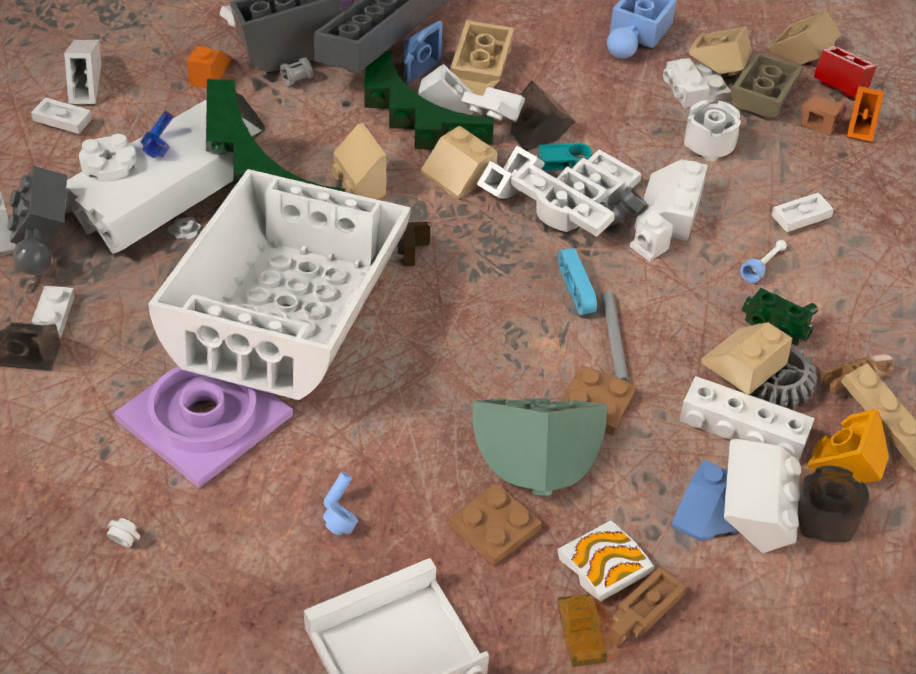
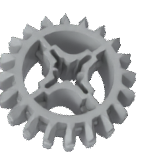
M792 344L787 364L749 395L793 411L797 407H803L807 400H810L817 385L816 366L812 365V358L804 357V350L796 351L794 344Z

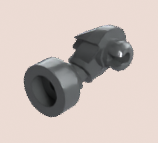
M627 186L620 193L621 201L617 205L609 206L606 202H601L600 204L614 212V221L608 226H615L624 222L626 214L640 213L647 206L646 201L635 190Z

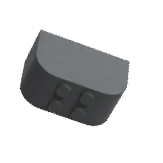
M235 0L230 2L237 34L248 56L257 68L268 72L280 70V65L298 62L303 57H306L309 62L315 61L314 32L342 13L340 0Z

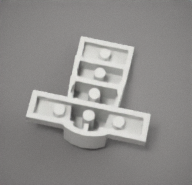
M600 149L588 160L582 158L572 169L567 166L557 178L529 162L510 177L511 186L536 200V214L544 223L565 232L580 226L596 237L614 221V212L600 203L606 202L609 206H612L620 200V193L627 186L633 188L641 181L640 172Z

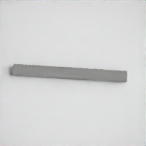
M605 291L602 294L615 375L616 378L629 382L614 294L612 291Z

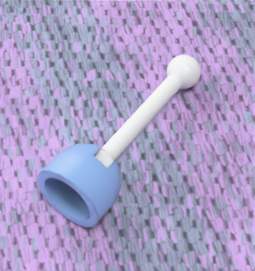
M784 240L777 241L776 247L761 260L755 258L747 260L740 267L743 279L749 283L758 282L765 274L764 264L778 251L785 250L787 247Z

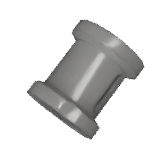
M306 57L300 58L298 62L289 65L286 63L280 65V73L287 86H291L295 81L303 78L311 79L313 77L311 64Z

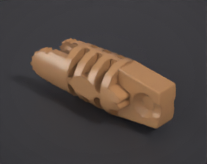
M888 354L864 357L821 372L818 381L823 386L827 387L830 385V391L834 395L848 391L841 382L845 375L868 363L880 378L892 374L893 358Z

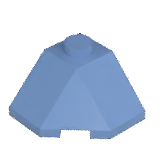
M437 21L403 41V81L406 85L441 64L443 22Z
M706 460L702 461L687 487L671 523V528L700 542L711 540L714 535L729 532L731 536L741 534L724 519L728 470Z

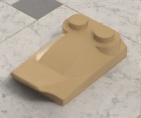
M466 20L450 71L474 94L483 96L487 87L493 88L500 81L507 56L511 52L514 28Z

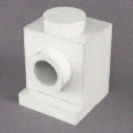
M655 211L649 212L637 220L634 241L630 242V247L650 262L669 250L673 224Z

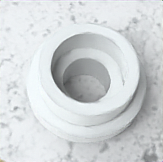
M119 518L118 522L111 520L108 524L109 531L106 536L121 546L130 548L133 542H137L140 538V535L136 532L137 526L126 519Z

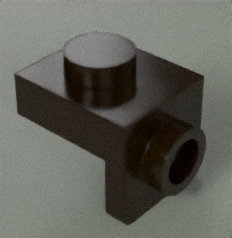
M408 222L402 238L397 244V254L403 255L404 266H415V246L430 245V222Z

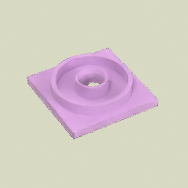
M179 366L165 373L157 382L114 412L117 422L198 488H201L293 416V409L270 392L182 370ZM202 400L213 401L217 406L206 413L189 411L195 406L196 402Z

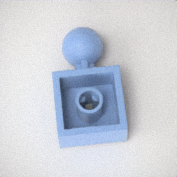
M620 0L612 10L610 34L607 38L609 53L615 58L626 59L636 52L638 43L645 47L654 48L673 24L677 0Z

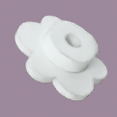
M194 217L178 218L174 221V224L168 227V232L171 235H175L177 240H183L184 238L193 240L198 236L197 232L201 230V225L197 223Z

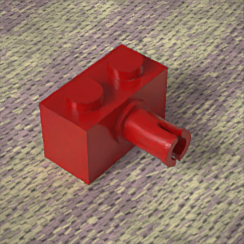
M837 46L822 50L813 77L820 80L822 85L830 88L835 87L841 90L843 95L855 98L859 86L870 87L877 65Z

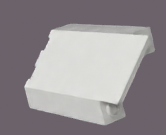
M207 99L132 142L131 144L136 150L137 165L135 168L132 166L129 169V175L116 181L103 182L98 181L97 176L89 174L90 177H88L83 172H80L68 179L65 214L73 211L87 235L97 230L111 253L114 254L130 246L232 182L233 152H228L225 155H216L211 151H206ZM242 117L251 136L262 131Z

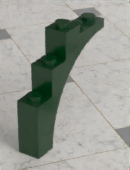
M385 51L365 68L364 108H388L389 128L415 129L414 149H434L442 136L458 126H461L484 143L493 144L494 117L474 116L455 112L435 105L419 96L398 75L393 64L392 51Z
M207 79L206 151H211L216 155H225L228 152H233V183H238L247 169L345 192V188L323 186L304 180L283 169L267 156L252 138L242 119L237 103L235 80Z

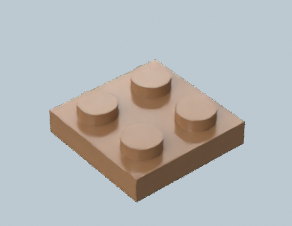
M581 365L561 401L569 402V400L607 404L605 432L614 436L636 395L637 385Z
M495 483L450 516L448 526L495 566L541 530L542 522L499 484Z

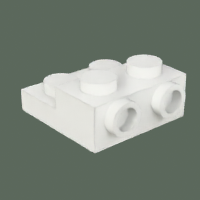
M690 58L667 62L666 69L663 71L664 81L669 84L675 98L680 101L684 108L692 107L697 102L703 100H710L709 103L730 100L731 90L721 76L705 64L694 65Z

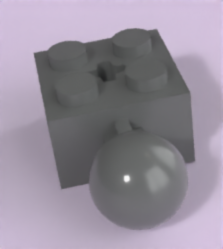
M33 166L27 176L23 175L18 190H13L9 205L13 207V213L9 217L7 229L11 231L10 242L17 244L13 251L14 264L25 274H40L51 263L52 254L48 244L62 227L65 219L67 175Z

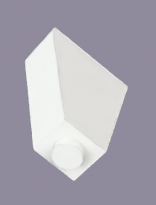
M74 40L64 53L69 104H95L102 65L100 41Z

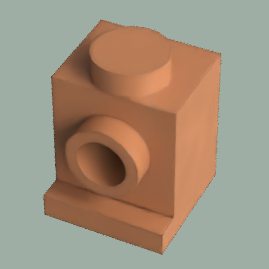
M813 95L810 101L806 100L802 106L800 114L804 116L801 126L830 136L839 123L844 102L839 101V103H835Z

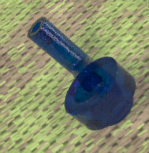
M168 111L163 112L150 132L147 131L140 140L143 145L142 150L152 158L157 156L163 158L170 149V146L160 138L174 118Z

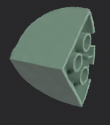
M502 398L473 401V429L478 448L484 460L500 478L513 485L533 489V494L552 495V490L566 488L577 483L590 470L598 456L605 434L607 404L576 400L550 402V399L524 398V400H507Z

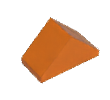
M858 87L846 137L873 142L885 91Z

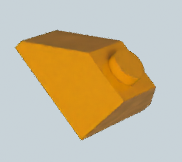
M878 409L849 415L840 423L843 426L841 430L830 439L825 435L815 443L807 464L810 470L852 485L881 480L889 454Z

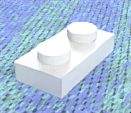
M46 97L31 112L33 121L80 134L92 120L91 110Z
M815 193L775 206L771 215L786 232L831 218L834 209L819 193Z
M44 286L29 327L32 337L61 339L75 298L74 288Z

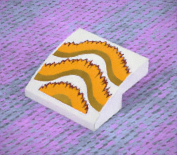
M611 520L557 549L559 560L579 575L580 586L600 602L655 571L654 565L641 548Z

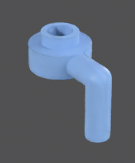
M345 472L340 473L324 499V506L327 509L323 514V518L326 521L325 526L337 535H342L343 533L351 534L358 523L356 516L338 503L353 479Z

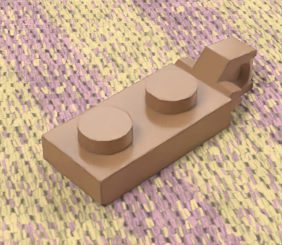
M659 567L618 605L617 612L613 616V620L616 622L610 627V634L607 639L619 647L631 634L638 638L641 634L648 631L686 594L688 587L665 569Z

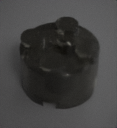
M821 466L816 468L814 473L808 474L804 478L800 490V499L798 500V519L802 534L808 538H816L827 542L850 541L857 532L869 503V492L863 481L861 480V483H859L852 477L853 473L838 466Z

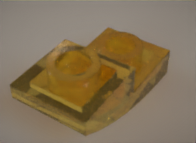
M583 594L557 598L561 626L572 667L607 663V650L599 630V615L592 595Z

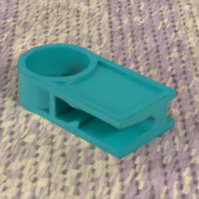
M584 143L538 145L539 152L537 156L545 162L541 169L543 171L564 170L567 166L572 169L582 159L572 156L575 154L585 156L583 158L587 160L592 156L591 147Z

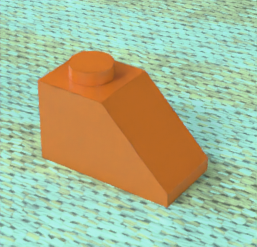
M196 46L187 59L189 85L207 88V79H220L231 63L232 57L220 50Z

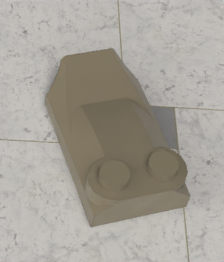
M756 52L732 87L730 94L732 103L740 110H747L764 118L778 116L783 103L800 77L803 66Z

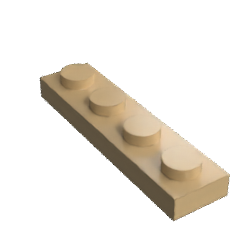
M868 363L845 375L841 381L842 384L865 411L878 409L881 415L884 434L916 471V420Z

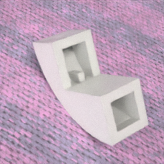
M516 146L504 168L490 161L477 185L499 198L512 197L521 191L511 186L510 177L527 162L539 169H542L545 162Z

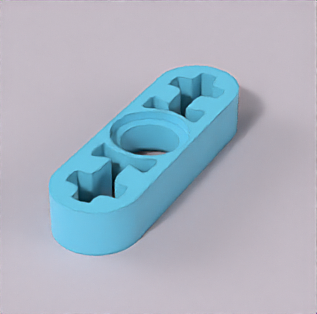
M576 249L559 250V268L579 315L596 313V295Z

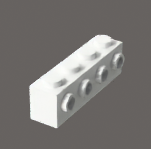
M695 376L684 399L679 421L730 440L736 438L782 446L799 462L815 418Z

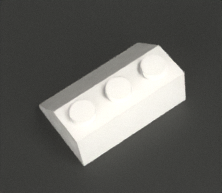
M681 159L652 173L643 198L647 206L638 214L637 220L649 212L655 211L673 224L671 238L688 241L703 191L708 165Z
M736 438L730 440L724 519L762 553L797 542V527L799 526L798 500L800 499L799 475L801 474V466L798 460L791 456L782 446Z

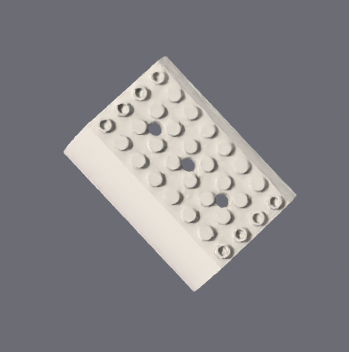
M247 169L149 302L150 317L160 342L173 361L182 370L296 400L302 399L312 392L323 379L401 239L409 221L411 208Z

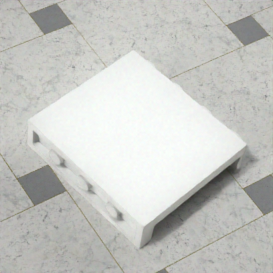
M431 558L304 610L305 630L328 674H487L489 654L487 651L479 653L437 583L436 567Z

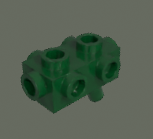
M760 287L753 297H747L742 311L747 313L746 322L752 325L768 322L792 337L791 345L798 346L801 341L806 342L809 339L814 326L810 325L812 316L818 312V308L814 303L801 307Z

